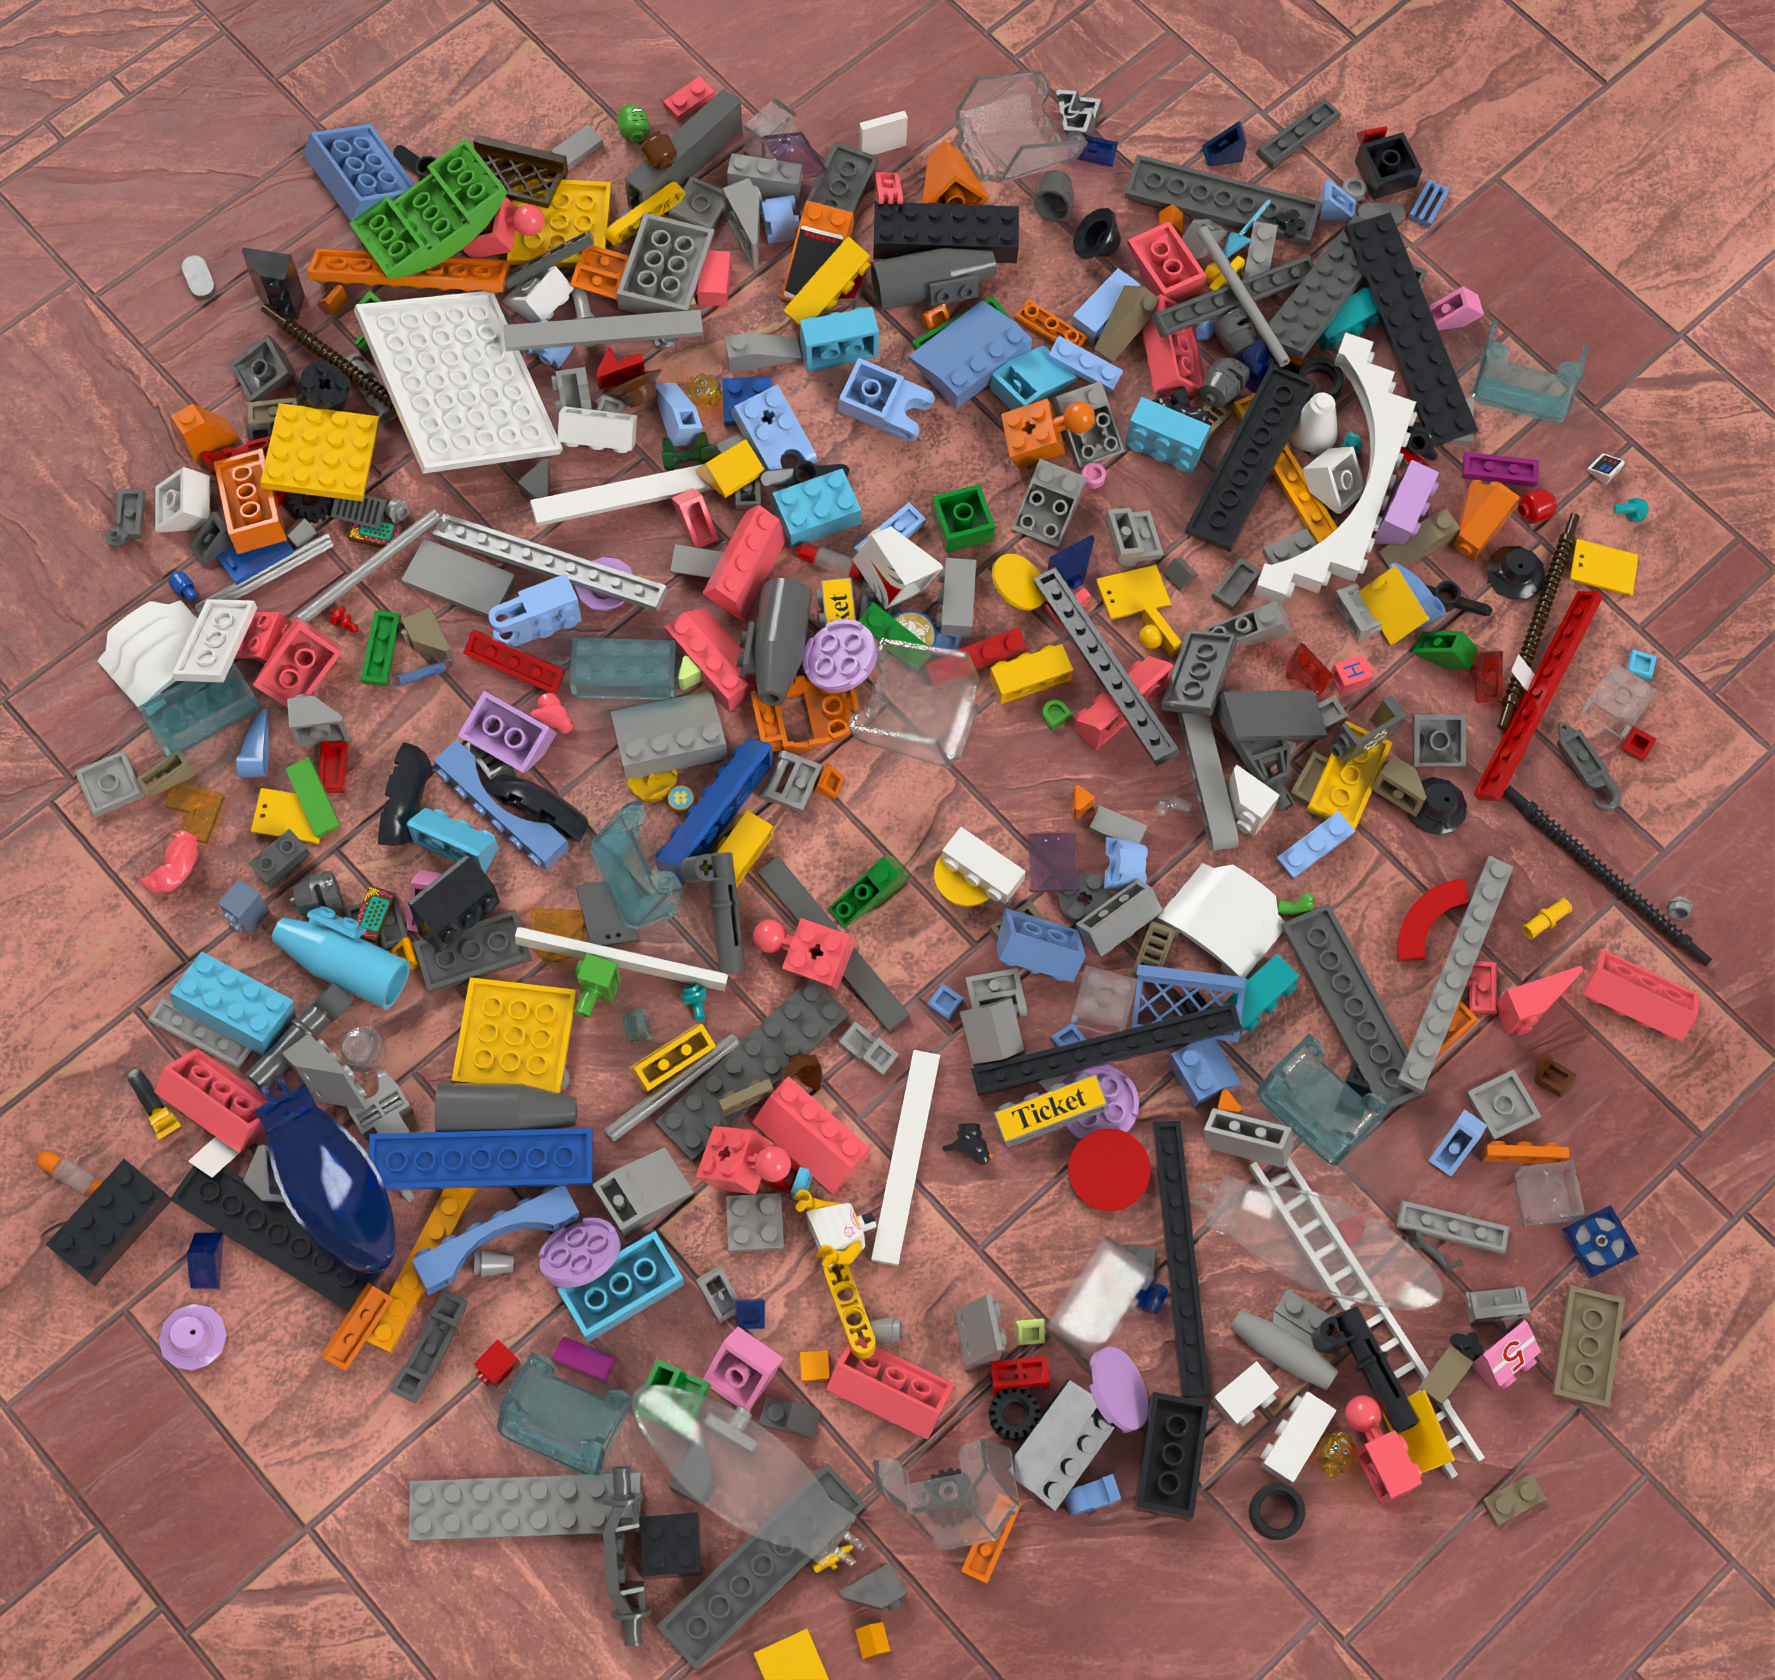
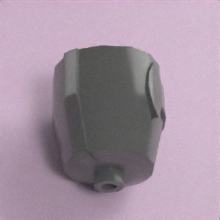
M1060 170L1047 171L1037 186L1034 199L1035 209L1048 220L1067 221L1070 218L1074 201L1071 178L1067 173Z
M1242 306L1226 314L1214 327V333L1221 347L1232 359L1238 361L1244 359V361H1247L1259 349L1260 343L1257 329Z
M1232 358L1216 360L1206 372L1200 387L1199 397L1211 407L1219 408L1228 404L1239 395L1248 382L1250 369L1248 366L1246 367L1243 363ZM1227 370H1231L1232 372H1234L1235 374H1237V376L1239 377L1240 381H1239L1235 376H1233L1232 374L1228 373Z
M332 870L304 877L305 880L293 887L294 896L290 897V901L293 907H297L302 916H307L308 911L321 906L328 907L334 910L335 913L344 909L340 887Z

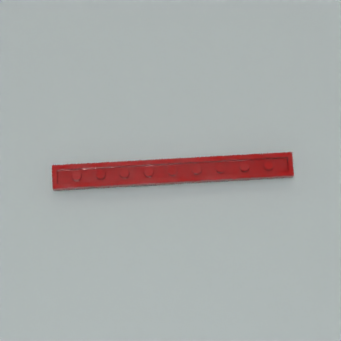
M1577 591L1528 690L1525 692L1473 793L1478 800L1500 801L1603 599L1599 591Z

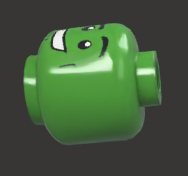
M630 104L624 106L618 113L616 120L622 138L631 142H640L649 133L650 125L643 108Z

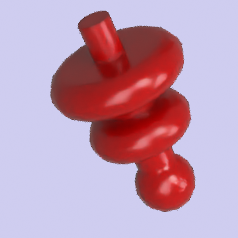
M339 607L336 611L332 608L329 610V613L332 614L330 618L331 625L340 622L339 627L341 629L348 627L352 633L358 632L359 626L351 622V615L344 616L346 612L345 607Z

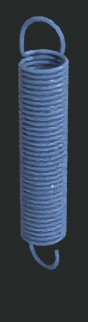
M446 659L427 667L395 676L390 681L391 685L393 686L392 680L396 677H399L403 686L435 674L443 673L446 671L444 661L453 660Z

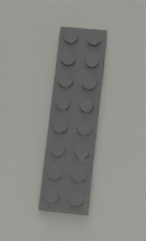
M1138 154L1124 197L1125 199L1164 209L1174 204L1183 214L1210 219L1214 222L1241 229L1246 226L1262 205L1270 199V205L1256 222L1278 225L1276 238L1306 246L1310 244L1321 205L1320 201ZM1296 210L1299 212V219L1305 222V227L1302 231H1297L1292 239H1287L1285 237V226L1277 224L1275 220L1278 213H1291V211ZM1253 225L1248 229V231H1252Z
M1354 215L1347 225L1367 219ZM1344 229L1268 323L1288 354L1303 359L1364 280ZM1259 335V342L1266 345L1261 335Z
M1329 903L1282 923V931L1350 1059L1358 1063L1359 1072L1363 1079L1368 1081L1370 1085L1368 1091L1379 1113H1384L1428 1093L1430 1089L1427 1084L1420 1094L1396 1082L1408 1049Z
M808 980L750 1033L739 1046L733 1049L656 1120V1126L694 1162L705 1152L713 1126L731 1128L755 1105L753 1104L724 1117L719 1107V1100L723 1099L722 1096L732 1090H737V1092L748 1088L747 1085L757 1079H762L763 1081L770 1079L774 1087L785 1077L781 1069L789 1064L788 1060L800 1053L809 1055L849 1017V1012L818 982Z
M828 1463L825 1464L671 1611L657 1627L697 1671L867 1505Z

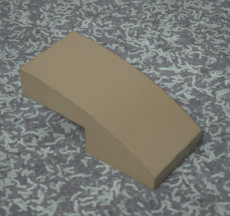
M1450 1345L1418 1389L1421 1391L1425 1390L1427 1396L1442 1406L1474 1362Z

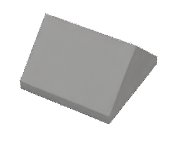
M1012 998L960 1011L972 1064L1003 1060L1025 1051Z

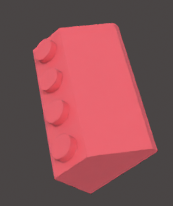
M1160 294L1156 296L1159 300L1152 315L1179 303ZM1150 317L1142 331L1144 336L1143 344L1148 357L1147 364L1152 377L1151 385L1154 392L1171 399L1170 394L1185 386L1188 397L1199 396L1204 375L1194 326L1161 338Z
M760 505L745 511L702 593L742 622L745 621L787 540L780 520Z
M706 608L684 612L664 626L668 643L682 659L684 656H688L701 670L703 683L729 712L751 696V691L755 690L757 692L755 675L746 673L745 679L739 678L741 668L736 667L738 653L743 652V650Z
M1148 656L1142 662L1138 660L1130 668L1128 675L1148 704L1167 688L1173 665L1170 662ZM1104 692L1097 696L1091 708L1088 710L1084 708L1075 718L1074 731L1095 751L1127 724L1109 695Z
M1603 949L1598 953L1583 995L1587 996V999L1595 1004L1602 1003L1610 1007L1616 1014L1621 1016L1627 1015L1635 1019L1641 1026L1659 1030L1665 1037L1672 1040L1678 1039L1683 1042L1698 1016L1699 994Z
M199 1048L192 1050L165 1066L154 1090V1093L238 1153L256 1143L282 1109Z
M789 1076L769 1096L752 1122L776 1146L783 1148L796 1164L802 1168L809 1169L812 1178L832 1196L869 1157L870 1148Z
M858 1337L859 1345L862 1346V1349L868 1348L867 1343ZM848 1344L835 1366L826 1390L839 1398L846 1399L860 1406L863 1410L870 1411L886 1419L888 1422L897 1424L911 1431L914 1435L928 1440L955 1384L877 1346L871 1357L866 1359L857 1358L853 1355Z

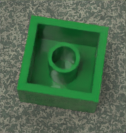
M980 484L932 496L931 513L946 553L994 541L995 524Z

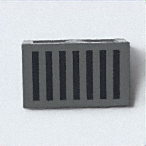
M369 495L364 496L363 502L335 498L330 517L380 530L384 510L386 511L390 501Z

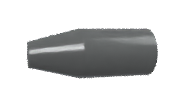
M940 248L871 262L870 267L873 291L880 311L930 301L931 306L979 297L978 284L997 274L996 261L992 251Z
M791 578L771 579L762 586L756 628H754L755 622L749 621L747 631L742 630L740 646H744V651L739 652L736 667L741 668L739 678L745 679L746 673L755 675L758 699L763 704L769 706H778L784 702L804 656L812 592L804 583Z
M439 1083L435 1095V1132L562 1129L577 1124V1098L525 1084Z

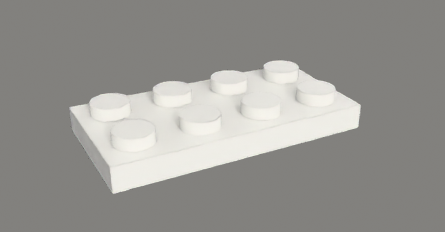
M207 599L172 672L175 681L224 682L257 610L255 601Z

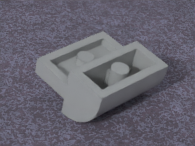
M1131 508L1107 510L1105 514L1106 523L1118 562L1121 565L1135 566L1138 561L1161 559L1164 553L1150 511L1132 512Z

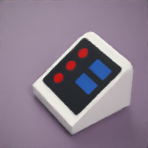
M1602 453L1587 468V471L1606 486L1621 471L1625 462Z

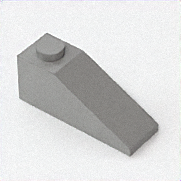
M744 333L724 337L725 353L730 373L802 361L797 337Z

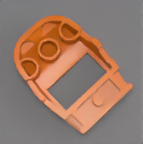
M805 675L797 676L786 698L804 695L814 739L794 743V741H787L780 705H765L759 701L755 690L750 692L760 741L771 744L772 752H780L781 750L805 752L838 742L853 732L860 717V708L854 688L845 692L830 693L817 688L809 678H805Z

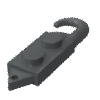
M1559 722L1557 746L1584 786L1591 789L1605 787L1612 798L1609 804H1601L1597 800H1593V804L1601 811L1608 812L1616 809L1621 802V793L1608 774L1609 770L1581 729L1575 730L1563 722Z

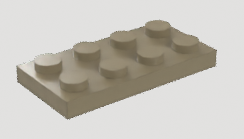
M1572 1285L1568 1287L1551 1396L1603 1409L1609 1408L1625 1298Z

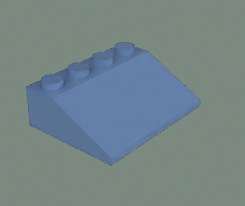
M371 124L312 132L309 135L303 155L351 222L387 195L394 201L415 185Z
M982 300L910 354L908 359L955 409H958L991 383L992 373L1010 359L1029 352L1032 339L1015 321Z

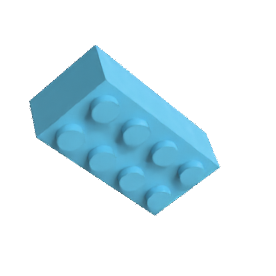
M204 952L198 955L170 992L173 1008L262 1056L274 1045L288 1027L290 1021L296 1016L292 999Z
M656 1231L620 1251L613 1265L599 1278L582 1286L572 1288L559 1287L557 1290L587 1343L681 1288L685 1283Z

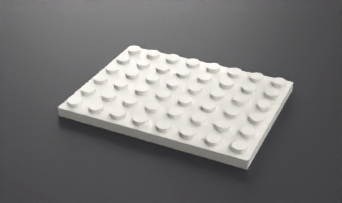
M480 291L357 304L355 306L354 313L423 474L558 455L561 453L562 445L560 442H557L558 436L520 351L506 352L504 325L508 324L494 293Z

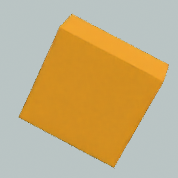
M828 1350L800 1352L802 1382L830 1380Z

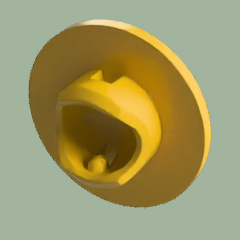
M1004 554L994 562L992 579L997 591L1007 603L1025 611L1035 610L1043 604L1045 600L1033 581V578L1041 575V573L1029 560L1016 554Z
M941 856L938 858L934 869V881L939 893L946 900L958 906L972 907L990 899L983 888L969 884L965 880L964 875L957 870L955 872L949 870L943 864Z

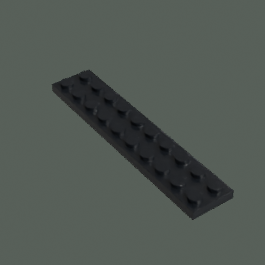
M1391 212L1347 225L1344 229L1410 398L1416 402L1414 408L1420 423L1431 433L1434 442L1433 447L1452 442L1467 435H1475L1478 432V428Z

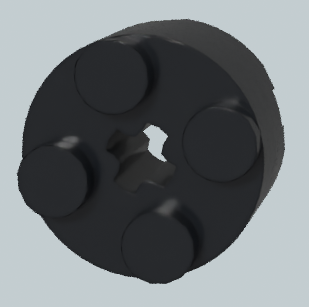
M319 360L317 363L307 366L300 375L296 389L297 405L322 410L343 411L350 390V379L337 366L330 364L327 360Z

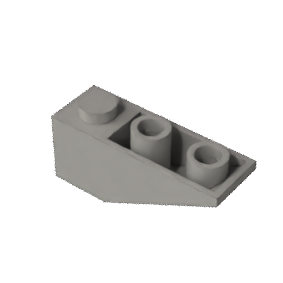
M1277 601L1206 627L1207 632L1237 635L1238 642L1236 647L1268 642L1292 633L1286 610Z

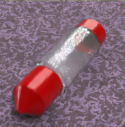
M806 542L794 548L799 559L812 563L814 566L847 578L850 577L856 580L864 578L851 557Z

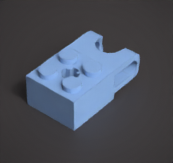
M858 358L839 398L838 412L901 439L913 442L920 433L919 426L915 421L907 417L905 412L912 408L924 411L929 410L935 401V397L928 389L905 380L903 376Z
M778 384L734 406L731 415L744 439L748 441L765 470L782 469L780 459L782 455L786 454L794 455L799 461L807 460L816 464V453ZM762 418H769L770 424L768 422L763 423Z
M567 574L519 591V597L499 604L489 612V622L494 629V638L514 647L540 637H549L555 631L563 628H572L582 621L578 599ZM501 614L508 616L502 622L496 620L497 616ZM513 632L510 639L504 640L501 638L502 633Z

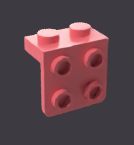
M255 612L234 659H257L265 665L281 637L292 624V621L280 612Z

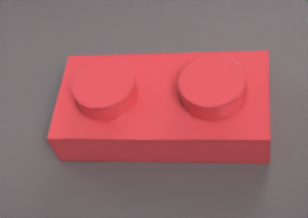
M699 76L665 99L663 105L679 122L715 96V92Z

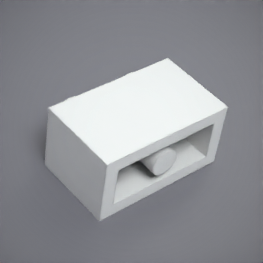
M1256 1361L1218 1393L1211 1402L1232 1427H1235L1238 1423L1245 1426L1255 1417V1414L1252 1412L1259 1405L1265 1409L1276 1399L1273 1393L1279 1387Z

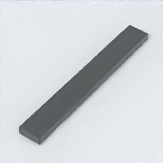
M1310 255L1241 281L1253 301L1258 302L1299 286L1314 267ZM1227 285L1158 311L1151 315V318L1160 337L1163 338L1229 313L1242 305L1231 287Z
M779 856L757 871L759 877L798 924L800 919L803 918L840 931ZM853 948L843 978L889 1033L907 1020L910 1014L858 951Z

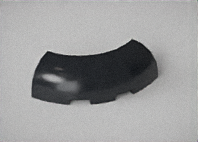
M403 742L395 757L394 764H398V766H395L393 775H389L385 790V796L389 797V800L385 803L384 812L381 811L378 833L379 845L398 846L413 841L407 823L419 813L423 792L432 772L430 759L418 746Z
M503 775L495 778L485 789L504 806L512 807L524 813L528 810L535 815H540V822L549 823L566 840L580 842L587 830L588 820L584 814L561 797L531 781L516 776Z

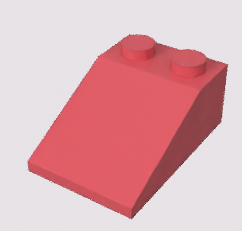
M1170 221L1127 241L1147 289L1155 296L1161 294L1179 303L1203 292L1206 274Z
M297 616L281 637L255 679L253 686L288 708L287 699L294 698L300 694L309 696L312 694L342 653L341 647L338 643Z
M1582 966L1508 989L1497 1002V1013L1507 1035L1515 1032L1517 1035H1522L1531 1031L1532 1026L1539 1022L1541 1016L1583 972Z

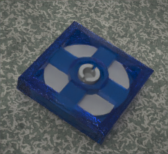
M1611 1205L1562 1229L1564 1236L1589 1279L1639 1255Z

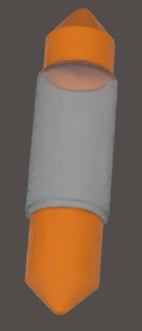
M50 1150L36 1154L39 1168L50 1173L52 1177L84 1196H90L102 1183L97 1176Z

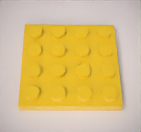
M538 179L527 182L529 188L541 184ZM561 180L549 208L537 206L545 218L543 229L534 236H525L516 230L512 252L507 253V261L510 262V265H522L587 230H590L594 236L593 245L606 249L607 239L605 238V232L609 224L611 182ZM523 185L514 187V192L517 193L525 190ZM543 190L533 195L545 199L547 193ZM513 200V204L517 208L527 204ZM582 251L553 266L576 268Z
M279 403L261 478V489L363 502L380 423L379 416Z
M470 977L452 1083L525 1084L561 1093L577 990Z

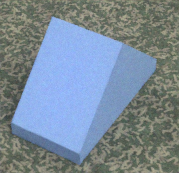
M1330 179L1325 180L1319 199L1321 202L1319 220L1349 222L1356 215V200Z

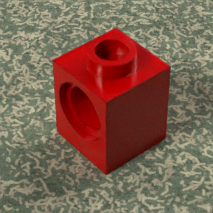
M497 1339L474 1363L478 1370L475 1375L486 1386L492 1383L498 1388L521 1362Z

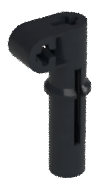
M1359 1307L1350 1308L1325 1319L1314 1330L1311 1341L1316 1350L1321 1353H1333L1348 1346L1357 1362V1372H1362L1393 1431L1395 1430L1397 1434H1400L1421 1422L1387 1360L1388 1353L1382 1351ZM1338 1328L1340 1332L1335 1337L1331 1335Z

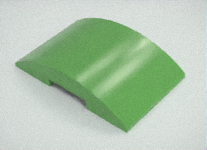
M466 138L428 165L427 168L431 174L394 201L387 195L349 223L388 279L413 275L447 260L476 238L489 224L502 205L507 190Z

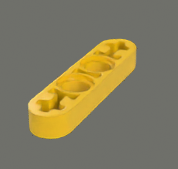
M671 182L610 225L605 232V238L613 246H619L638 232L644 213L662 216L681 202L685 196V190L677 182Z
M835 1264L829 1268L824 1267L825 1280L853 1355L861 1359L871 1357L876 1349L875 1336L849 1266ZM834 1267L841 1270L842 1281L839 1283L835 1273L832 1272ZM842 1290H849L853 1293V1297L848 1301H841L837 1295ZM851 1314H858L861 1316L862 1321L860 1324L853 1326L848 1324L846 1319ZM862 1332L864 1342L867 1343L868 1348L862 1349V1346L859 1345L857 1334Z

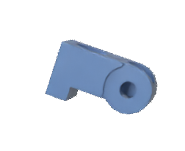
M1111 1474L1102 1477V1479L1071 1489L1064 1500L1069 1515L1074 1516L1118 1503L1121 1500V1496L1114 1475Z

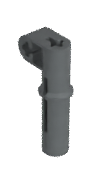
M732 852L703 854L685 858L680 866V873L684 881L692 884L706 882L710 884L711 903L709 904V909L713 911L720 973L746 972L739 906L742 904L737 898ZM707 865L708 871H700L699 867Z
M334 982L329 984L298 1019L290 1021L291 1026L252 1066L245 1074L246 1077L266 1093L290 1066L282 1053L308 1033L317 1041V1036L331 1022L338 1019L354 1000Z

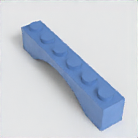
M455 740L434 760L437 776L444 783L449 781L454 785V791L463 800L468 798L473 803V809L480 816L486 815L492 820L490 824L499 833L504 831L510 837L508 840L516 849L520 850L522 848L528 853L527 858L536 867L541 865L547 871L569 850L567 840L549 823L521 819L497 805L486 793L480 782L475 756L459 741Z
M549 1186L541 1192L542 1195L534 1199L531 1197L525 1198L517 1203L516 1208L508 1212L507 1210L499 1211L491 1217L492 1220L484 1224L481 1222L475 1223L466 1229V1233L458 1237L456 1235L449 1236L441 1241L440 1246L432 1250L431 1248H425L415 1255L416 1258L412 1259V1265L427 1296L453 1284L459 1270L467 1259L492 1239L520 1230L555 1232L562 1226L566 1227L579 1220V1211L566 1187Z

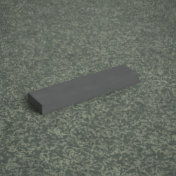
M1324 99L1259 147L1256 154L1273 169L1339 120L1341 113Z
M587 230L509 271L505 278V284L508 289L594 244L593 234L590 230Z

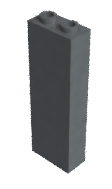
M723 88L670 137L677 151V156L672 160L673 165L665 170H660L659 167L651 168L645 159L625 177L628 207L633 210L671 182H677L682 187L690 176H694L742 131L741 101L735 94H730Z

